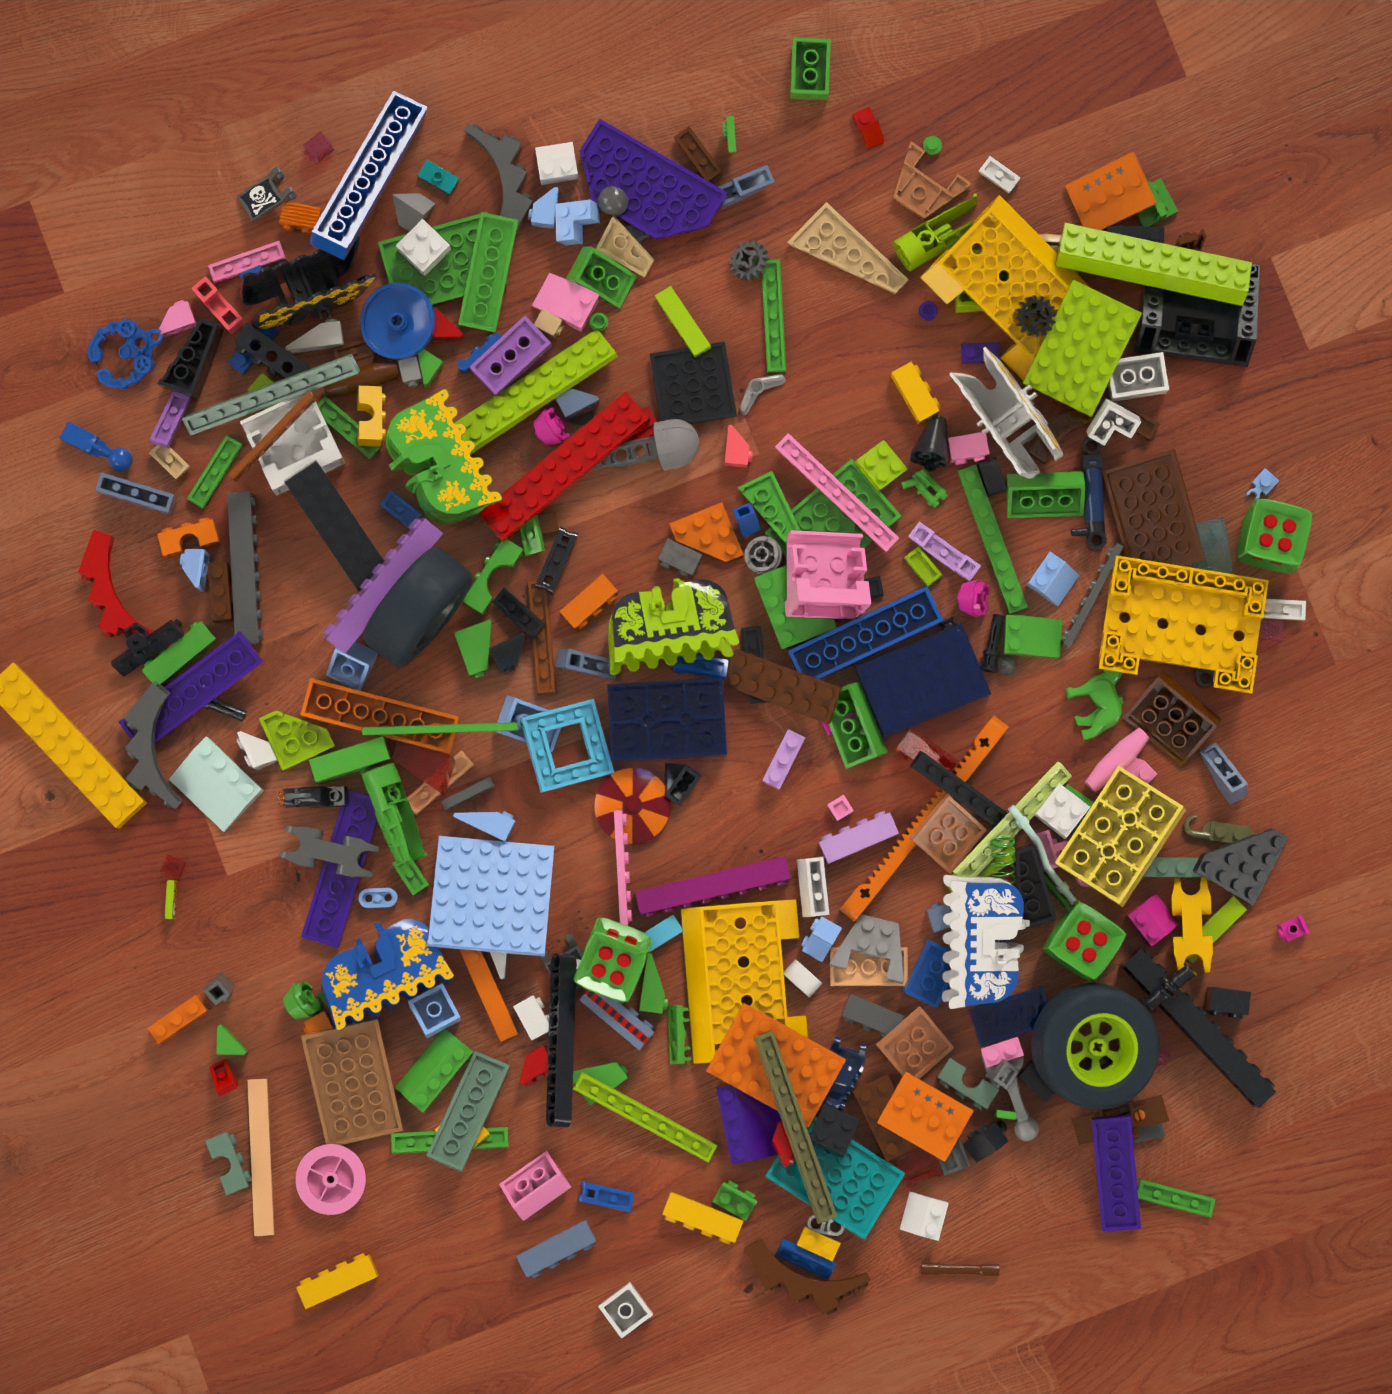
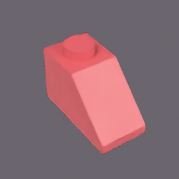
M728 425L725 466L747 468L748 463H752L753 451H749V445L732 425Z

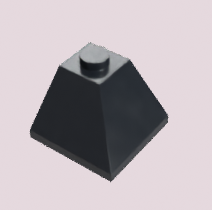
M524 632L489 648L500 673L508 674L516 670L515 666L519 664L527 642Z

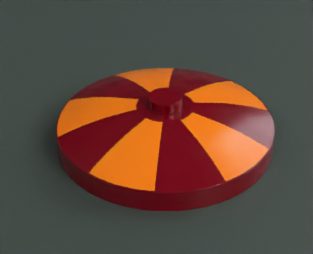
M624 768L610 774L599 786L594 800L595 816L601 829L610 838L615 840L614 810L623 809V814L627 815V825H624V833L628 834V844H642L655 838L665 828L671 813V800L664 795V783L652 772L641 768Z

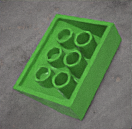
M787 565L754 578L781 649L789 648L837 628L835 620L831 618L786 617L784 602L787 600Z

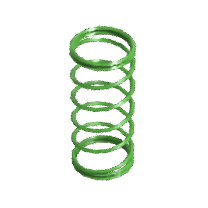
M995 837L990 840L991 847L1005 848L1011 846L1013 851L1011 853L995 852L991 856L1004 857L1009 855L1014 860L1011 863L995 862L991 866L1004 867L1010 865L1014 868V871L1011 873L994 872L991 875L993 877L1013 876L1014 881L1010 883L1013 885L1016 877L1012 873L1015 872L1016 868L1012 863L1016 859L1011 854L1015 851V847H1013L1015 840L1011 837ZM999 840L1012 841L1011 843H1002V842H995V843H993L994 841H999Z

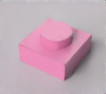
M844 795L827 804L837 821L854 811Z

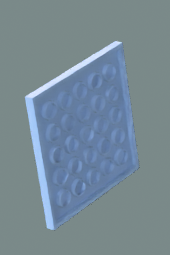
M439 836L428 946L545 956L554 846Z

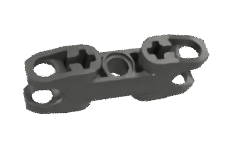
M286 826V832L298 836L300 846L295 852H280L279 857L290 860L297 865L314 869L318 859L338 864L336 874L353 878H373V872L361 868L359 858L365 852L379 853L380 847L350 836H344L342 845L323 841V830L310 827Z

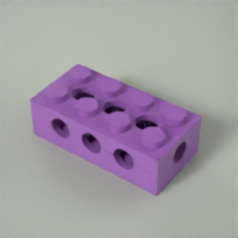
M524 316L469 368L494 396H498L539 360L552 345L540 330ZM522 341H528L529 345L527 347H521L520 343ZM508 354L516 355L513 360L506 359ZM499 366L502 368L499 373L492 372L494 367Z

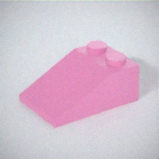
M549 273L532 307L540 311L544 309L563 319V323L583 332L600 298L597 293L581 285Z

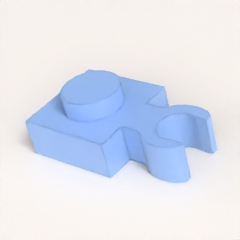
M1265 468L1253 480L1252 484L1255 488L1250 489L1246 496L1254 493L1258 499L1261 492L1266 496L1279 480Z

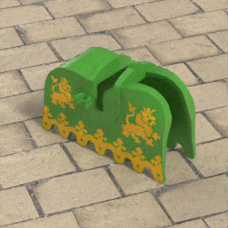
M443 389L430 398L398 413L392 419L387 430L385 444L389 455L393 459V462L389 464L390 469H395V471L404 470L408 475H415L405 486L413 495L416 494L424 514L430 520L439 524L452 525L479 516V512L486 506L502 501V496L497 491H488L487 487L492 483V477L488 474L481 475L479 473V469L483 467L484 462L482 458H472L470 456V453L475 448V443L471 440H462L461 436L465 434L466 426L462 423L455 424L453 422L458 411L453 406L446 407L444 405V402L449 398V393L446 389Z

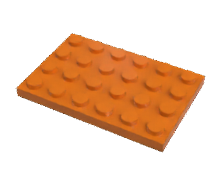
M743 1003L706 1072L778 1111L753 1039L756 1036L773 1031L806 1127L809 1128L846 1059L750 1005Z

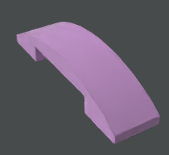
M920 521L908 536L929 555L968 581H971L981 567L980 564L952 547Z

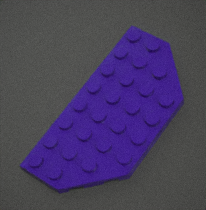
M601 119L598 120L580 149L591 200L598 203V196L602 189L609 186L622 189L629 198L628 207L624 213L616 217L655 240L708 227L728 196V193Z

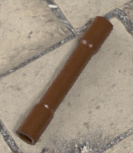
M921 1262V1274H980L982 1276H999L1000 1272L999 1264L973 1265Z

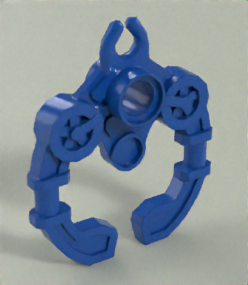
M131 319L110 322L108 326L98 328L97 333L89 344L87 354L90 361L95 363L103 359L100 345L107 339V334L112 333L116 335L119 333L122 337L127 338L124 345L119 348L118 354L123 359L135 358V371L131 372V377L127 379L123 377L114 379L111 371L102 368L96 375L99 382L108 387L127 390L129 386L139 384L147 374L154 370L153 350L155 346L161 343L164 337L159 335L158 340H153L152 335L154 333L160 334L161 330L151 329L146 332L139 328L138 324ZM144 339L145 345L141 348L140 342Z

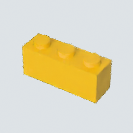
M911 361L893 371L891 378L919 425L929 420L933 415H938L940 404L936 398L931 397L929 393L931 389L928 383L922 381L920 377L922 373L919 367L913 365Z

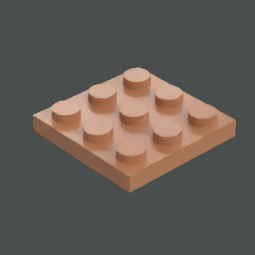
M945 794L910 839L947 873L951 874L987 829L950 795Z
M920 1006L876 1044L901 1076L906 1071L918 1079L954 1049L953 1045Z

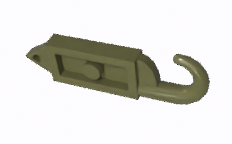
M1197 815L1189 816L1183 824V829L1189 837L1208 841L1235 843L1250 835H1257L1249 829L1250 826L1215 821L1207 822L1203 826L1202 832L1191 830L1189 823L1193 819H1197Z

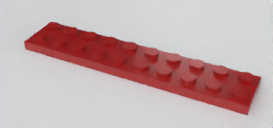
M625 391L501 494L502 501L488 505L480 511V516L502 542L506 541L645 426L650 419Z

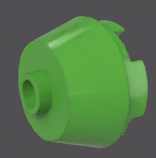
M306 981L294 983L283 997L286 1010L297 1020L314 1017L316 1012L321 1009L320 999H315L314 994L311 992L314 988Z

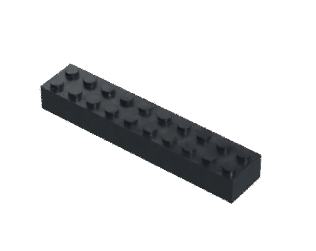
M1136 949L1120 966L1149 996L1157 987L1164 984L1162 977L1169 978L1165 974L1167 972L1161 964H1155L1152 961L1154 957L1148 950ZM1178 989L1179 993L1175 1000L1168 998L1167 1001L1161 1003L1158 1007L1253 1107L1260 1108L1276 1093L1273 1089L1275 1085L1271 1080L1260 1075L1262 1071L1254 1063L1251 1064L1246 1060L1248 1056L1241 1049L1238 1050L1233 1046L1234 1041L1228 1035L1220 1033L1219 1030L1221 1028L1219 1025L1205 1017L1208 1014L1200 1006L1197 1007L1192 1003L1194 999L1187 992L1184 993Z

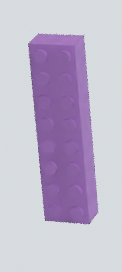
M415 519L408 528L411 530L407 534L400 536L396 542L398 544L397 547L387 552L384 556L386 560L383 564H378L372 571L374 575L371 579H366L361 584L360 588L362 590L358 594L354 593L348 600V607L346 609L342 608L335 616L337 618L335 623H330L325 628L323 638L344 654L364 631L373 612L391 587L441 537L443 533L427 519Z

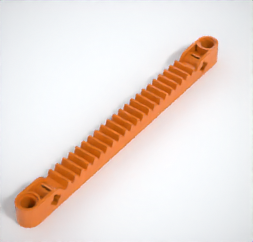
M993 715L975 738V751L970 749L967 752L969 756L965 755L963 757L964 762L960 761L958 763L960 768L955 767L953 769L955 775L966 782L1009 726ZM984 739H986V744L988 745V747L984 746L982 748L980 746L981 742L979 740L983 741ZM940 789L941 793L937 791L934 793L936 798L929 800L931 804L925 805L926 810L922 809L920 811L922 817L918 815L915 817L918 823L911 822L910 825L913 829H906L908 835H901L903 841H896L899 847L892 846L891 849L894 853H887L889 859H882L884 865H877L879 871L873 870L872 873L875 877H868L870 883L859 885L839 911L853 922L861 915L916 844L910 837L945 794H947L942 789ZM868 889L869 891L867 894L869 895V898H861L860 896L862 893L860 892V890Z

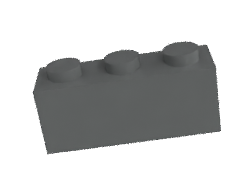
M852 994L849 995L841 1016L845 1017V1022L855 1025V1022L863 1024L862 1029L873 1032V1029L881 1032L880 1036L885 1037L904 1019V1016Z

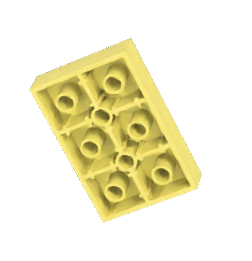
M1118 766L1059 855L1055 864L1123 907L1186 812V809L1181 804Z

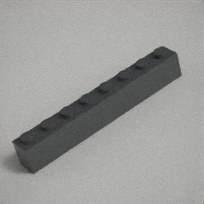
M250 491L227 493L234 630L235 634L241 631L252 646L261 645L260 640L264 639L263 629H260L259 621L263 620L262 610H259L258 602H261L262 598L261 591H258L257 583H260L261 580L260 572H257L256 564H259V553H256L255 546L258 545V534H255L254 527L257 526V515L253 513V508H256V497Z

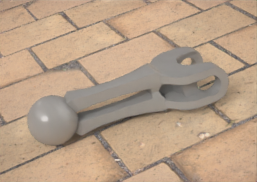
M982 1054L987 1073L992 1075L999 1064L987 1068ZM1021 1056L1008 1062L1020 1070L1024 1063V1057ZM1016 1076L1007 1089L1015 1112H1017V1122L1015 1123L1014 1131L1020 1140L1031 1141L1037 1137L1039 1125L1035 1119L1029 1117L1020 1094L1018 1077Z

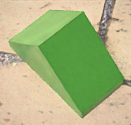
M423 349L418 353L426 388L431 385L444 364L442 360Z
M223 1024L217 1027L216 1054L247 1055L249 1053Z

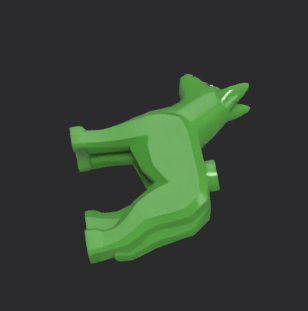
M1104 670L1101 674L1089 679L1086 684L1078 688L1070 687L1065 690L1068 699L1089 695L1098 707L1087 717H1074L1077 726H1091L1090 729L1081 731L1084 741L1097 737L1104 730L1118 723L1122 714L1121 706L1124 705L1121 694L1117 695L1115 684L1123 673Z

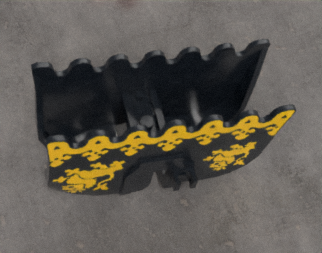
M357 237L345 260L318 249L309 256L300 255L293 261H282L275 267L271 268L268 266L262 268L257 273L249 272L242 275L239 296L244 305L258 304L276 297L278 303L276 309L262 311L258 314L257 319L251 320L252 327L255 329H270L293 325L303 321L308 313L313 318L318 317L319 321L323 319L321 315L323 312L329 318L331 317L330 310L344 306L360 297L377 277L376 274L362 276L349 282L344 287L337 285V279L347 273L354 264L360 237ZM285 282L294 300L290 305H288L280 284Z

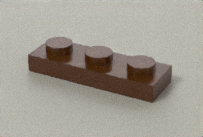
M690 126L674 136L677 144L703 179L710 182L722 174V170Z

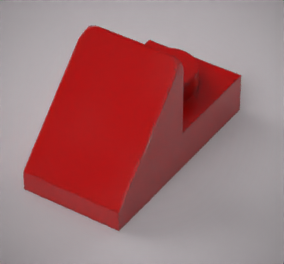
M870 107L852 114L867 150L885 142L879 121L875 119Z
M227 1058L209 1066L219 1097L237 1089L239 1084Z

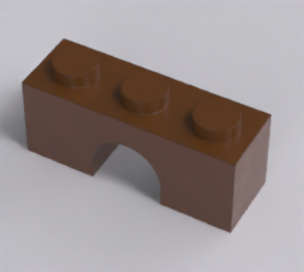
M227 562L207 563L212 621L215 623L234 621L233 602L230 596V564Z

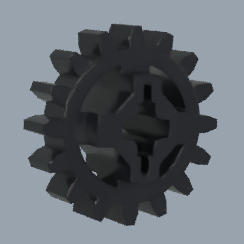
M1033 295L1031 300L1029 297L1024 298L1025 303H1018L1021 308L1015 309L1018 316H1015L1014 319L1019 320L1016 327L1022 326L1020 332L1024 333L1027 331V336H1031L1033 333L1034 337H1039V332L1041 335H1046L1045 329L1051 331L1050 324L1056 323L1052 320V317L1057 316V314L1051 311L1055 307H1049L1050 300L1043 301V296H1040L1038 300L1036 295ZM1035 303L1032 309H1026L1030 304ZM1031 313H1036V315L1039 316V318H1042V319H1035V320H1034V317H1033L1032 315H1030V314H1031ZM1045 323L1041 328L1036 329L1038 324Z

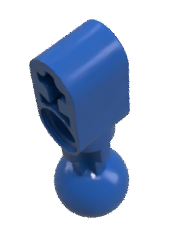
M69 421L59 437L62 441L89 455L102 456L108 459L110 467L115 471H126L133 463V457L129 450L122 447L111 449L99 437Z

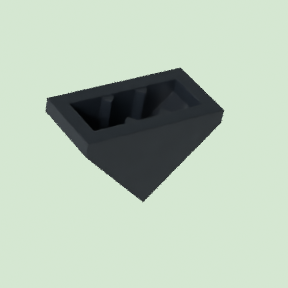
M665 763L664 795L680 806L702 776L687 764Z

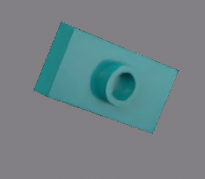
M429 160L425 161L417 175L418 178L448 195H451L460 180L457 176Z

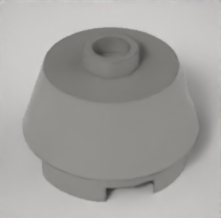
M767 536L753 539L745 549V562L747 566L758 574H765L775 570L782 558L780 545L776 540Z

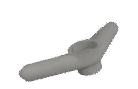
M779 374L751 380L739 407L740 413L747 415L758 394L763 390L784 384L786 381L785 377Z

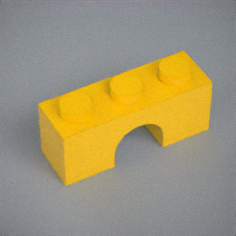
M359 386L357 411H366L372 416V419L369 421H359L357 428L358 446L381 447L382 440L386 438V429H382V423H385L386 417L385 411H382V405H385V394L382 393V387Z

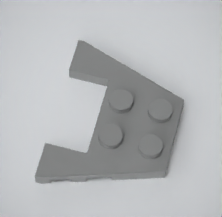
M861 914L833 956L829 966L846 970L850 953L853 951L889 960L890 965L886 980L903 984L904 975L899 923Z

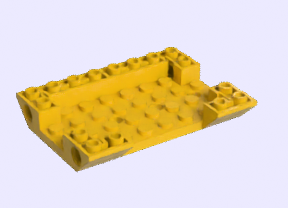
M998 195L972 222L973 225L950 249L946 250L920 278L946 304L964 291L1016 343L1000 359L1024 381L1046 335H1041L1039 332V337H1034L1033 333L1031 336H1027V331L1024 333L1020 332L1022 326L1016 327L1019 320L1014 319L1015 316H1018L1015 309L1021 308L1018 303H1025L1024 298L1032 297L1033 295H1036L1037 300L1040 296H1043V301L1050 300L1049 307H1055L1051 310L1052 313H1057L1072 280L1088 287L1090 286L1074 270L1057 267L1058 254ZM975 243L981 246L979 254H974L972 251V246ZM1002 270L1008 273V279L1004 282L999 279V273ZM1031 313V314H1030V315H1032V316L1034 317V320H1035V319H1042V318H1039V316H1037L1036 313ZM1045 323L1038 324L1036 329L1041 328Z
M1116 555L1110 580L1100 645L1099 669L1137 675L1140 659L1214 671L1213 688L1252 694L1258 658L1256 650L1260 623L1264 617L1269 580ZM1127 613L1130 617L1129 622H1121L1119 615ZM1159 619L1167 621L1168 626L1166 629L1158 627L1157 622ZM1196 626H1204L1206 629L1205 634L1198 635L1195 631ZM1234 632H1242L1244 639L1236 641L1233 637Z
M796 900L681 909L693 1063L711 1062L742 1006L741 998L744 995L752 997L751 1007L808 1038L806 1015L787 1017L781 940L799 938ZM740 917L746 921V926L742 929H738L735 926V920ZM742 956L749 959V965L745 968L738 965V959Z

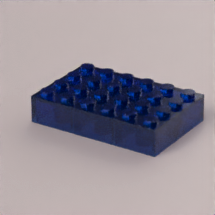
M962 623L857 665L854 668L883 739L991 695Z
M723 678L607 684L612 763L727 756Z

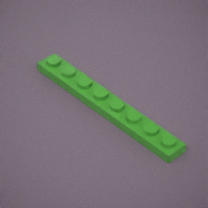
M976 465L959 470L957 473L1008 613L1012 614L1024 610L1028 606Z

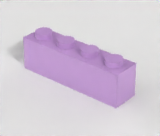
M885 811L875 814V819L868 821L866 818L856 822L857 826L850 829L847 826L840 829V834L832 836L830 833L821 837L822 841L818 844L827 864L898 835L899 832L891 813L886 814Z

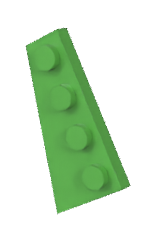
M773 471L738 487L740 492L786 545L787 536L791 530L801 531Z

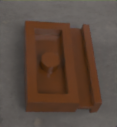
M1204 229L1199 234H1196V232H1185L1179 236L1175 246L1195 250L1196 247L1201 249L1206 239V233Z

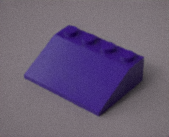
M732 1085L716 1087L731 1164L777 1155L772 1139L778 1122H782L779 1111Z

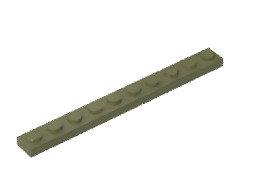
M769 1031L756 1036L753 1039L817 1223H823L837 1217L774 1032Z

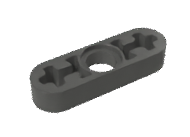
M491 777L446 798L441 801V804L445 811L493 788L495 785Z

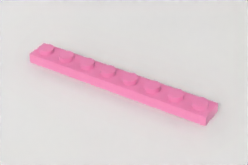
M789 433L775 446L776 450L885 553L899 540L895 533Z

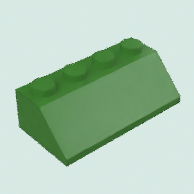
M1083 471L1039 473L1031 479L1019 474H1007V518L1084 516L1085 480Z
M861 682L842 687L829 726L847 769L888 752ZM854 712L857 715V717H852L848 719H845L844 717L845 715H849Z
M444 1029L395 1088L419 1110L425 1112L474 1051L449 1030Z

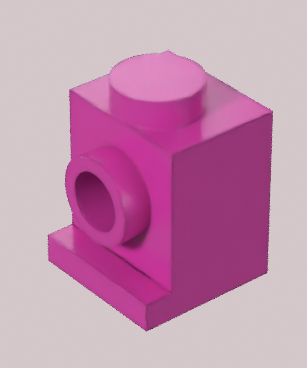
M1302 915L1278 924V935L1285 942L1310 933ZM1292 925L1296 928L1294 933L1290 932Z

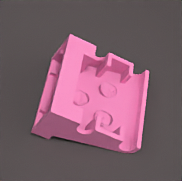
M793 530L788 533L787 600L784 602L786 617L855 620L862 616L871 605L869 581H864V574L867 571L865 548H860L863 534Z

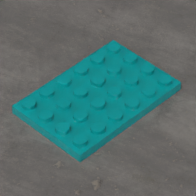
M816 1116L812 1120L809 1128L807 1127L809 1136L817 1121ZM851 1140L843 1158L813 1145L837 1217L831 1220L865 1240L905 1173L854 1140ZM777 1156L765 1177L811 1206L796 1160H794L793 1165L789 1164L785 1168Z

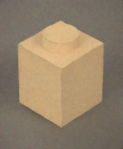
M542 309L534 323L541 333L554 340L557 335H561L565 327L563 326V319Z

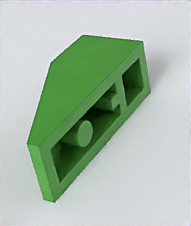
M647 953L639 1011L663 1014V1010L667 1011L668 999H665V992L651 953Z

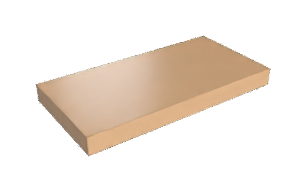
M839 947L830 948V961ZM901 947L903 984L886 980L890 965L889 960L851 951L846 970L830 966V986H905L908 980V947Z

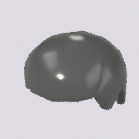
M609 186L602 189L598 196L597 204L604 213L619 216L627 209L629 198L622 189Z

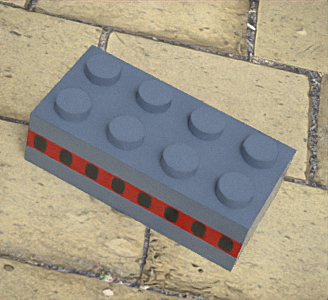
M587 990L580 999L582 1003L638 1050L654 1034L652 1030L654 1026L646 1019L642 1022L637 1018L639 1014L633 1008L629 1007L627 1009L622 1005L624 1002L607 998L590 990Z

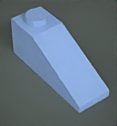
M505 811L502 814L499 812L454 813L453 817L504 842L507 841L516 823L513 820L514 816Z

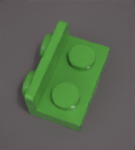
M730 1180L728 1183L723 1181L712 1202L746 1221L758 1200L754 1199L756 1195L748 1190H745V1192L738 1189L739 1185Z

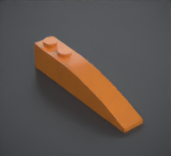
M459 949L500 1042L518 1035L483 951Z

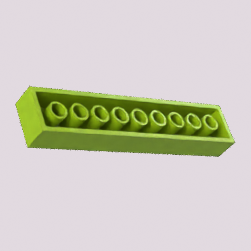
M1065 223L1060 237L1056 266L1243 306L1249 290L1252 262Z

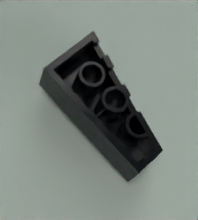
M200 319L187 338L188 341L183 348H180L177 357L168 366L167 372L163 378H160L157 384L163 389L198 400L224 329L219 324Z
M1034 843L1015 849L1017 889L1024 901L1022 919L1030 920V926L1025 929L1057 920Z

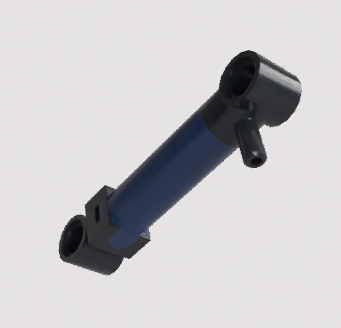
M1087 437L1082 442L1080 448L1083 454L1081 457V468L1085 480L1086 528L1071 529V536H1086L1087 548L1097 552L1107 542L1102 482L1103 460L1102 454H1098L1102 444ZM1089 442L1093 443L1096 446V450H1088L1086 444ZM1092 537L1100 538L1101 544L1098 546L1094 545L1091 541Z

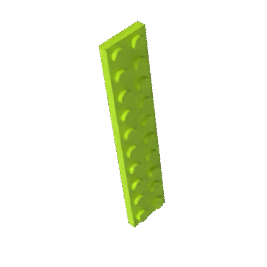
M595 329L503 390L498 396H494L456 421L455 424L462 423L466 426V432L461 436L462 440H471L475 443V448L470 455L618 357L617 353L599 330Z

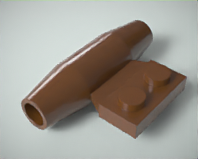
M362 339L333 348L335 359L352 354L360 372L323 386L327 397L358 392L359 386H379L400 376L396 361L373 363L374 352L365 340Z

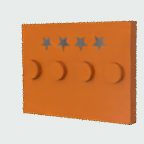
M1131 152L1065 185L1083 227L1103 231L1107 226H1113L1157 204L1135 152Z
M905 1071L876 1123L945 1162L974 1110Z

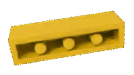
M674 1192L670 1193L662 1215L666 1216L665 1220L676 1223V1220L684 1223L683 1227L690 1230L698 1228L702 1230L701 1234L711 1238L712 1235L720 1237L719 1241L729 1245L731 1242H736L743 1224V1220Z
M364 1253L353 1257L354 1261L349 1264L346 1261L335 1265L336 1269L331 1272L328 1269L317 1273L318 1277L313 1280L308 1277L299 1281L300 1286L296 1288L305 1309L378 1277L379 1274L370 1254L366 1256Z

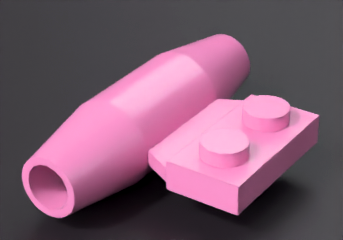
M1137 728L1119 741L1096 765L1086 779L1085 784L1093 792H1098L1105 787L1118 766L1148 784L1157 773L1145 760L1136 757L1150 739L1149 736L1142 729Z

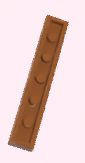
M308 391L228 475L235 482L238 481L316 401L315 397Z
M537 580L527 581L529 608L547 625L535 640L532 639L537 695L556 694L548 591L542 588L541 590L535 588Z

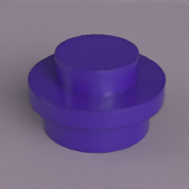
M927 301L920 305L919 315L922 319L930 321L937 316L938 309L933 302Z

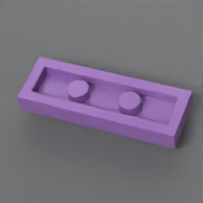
M172 392L150 437L151 443L169 448L188 409L191 397Z

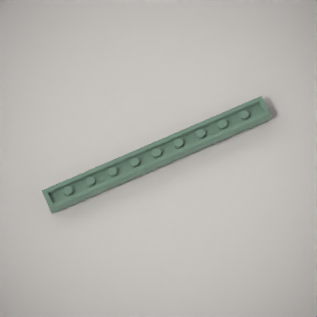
M350 354L188 414L182 420L191 436L307 393L308 391L310 392L358 374L360 369L353 355Z

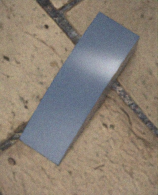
M768 165L736 177L731 182L719 186L720 189L728 193L721 209L733 205L775 183Z

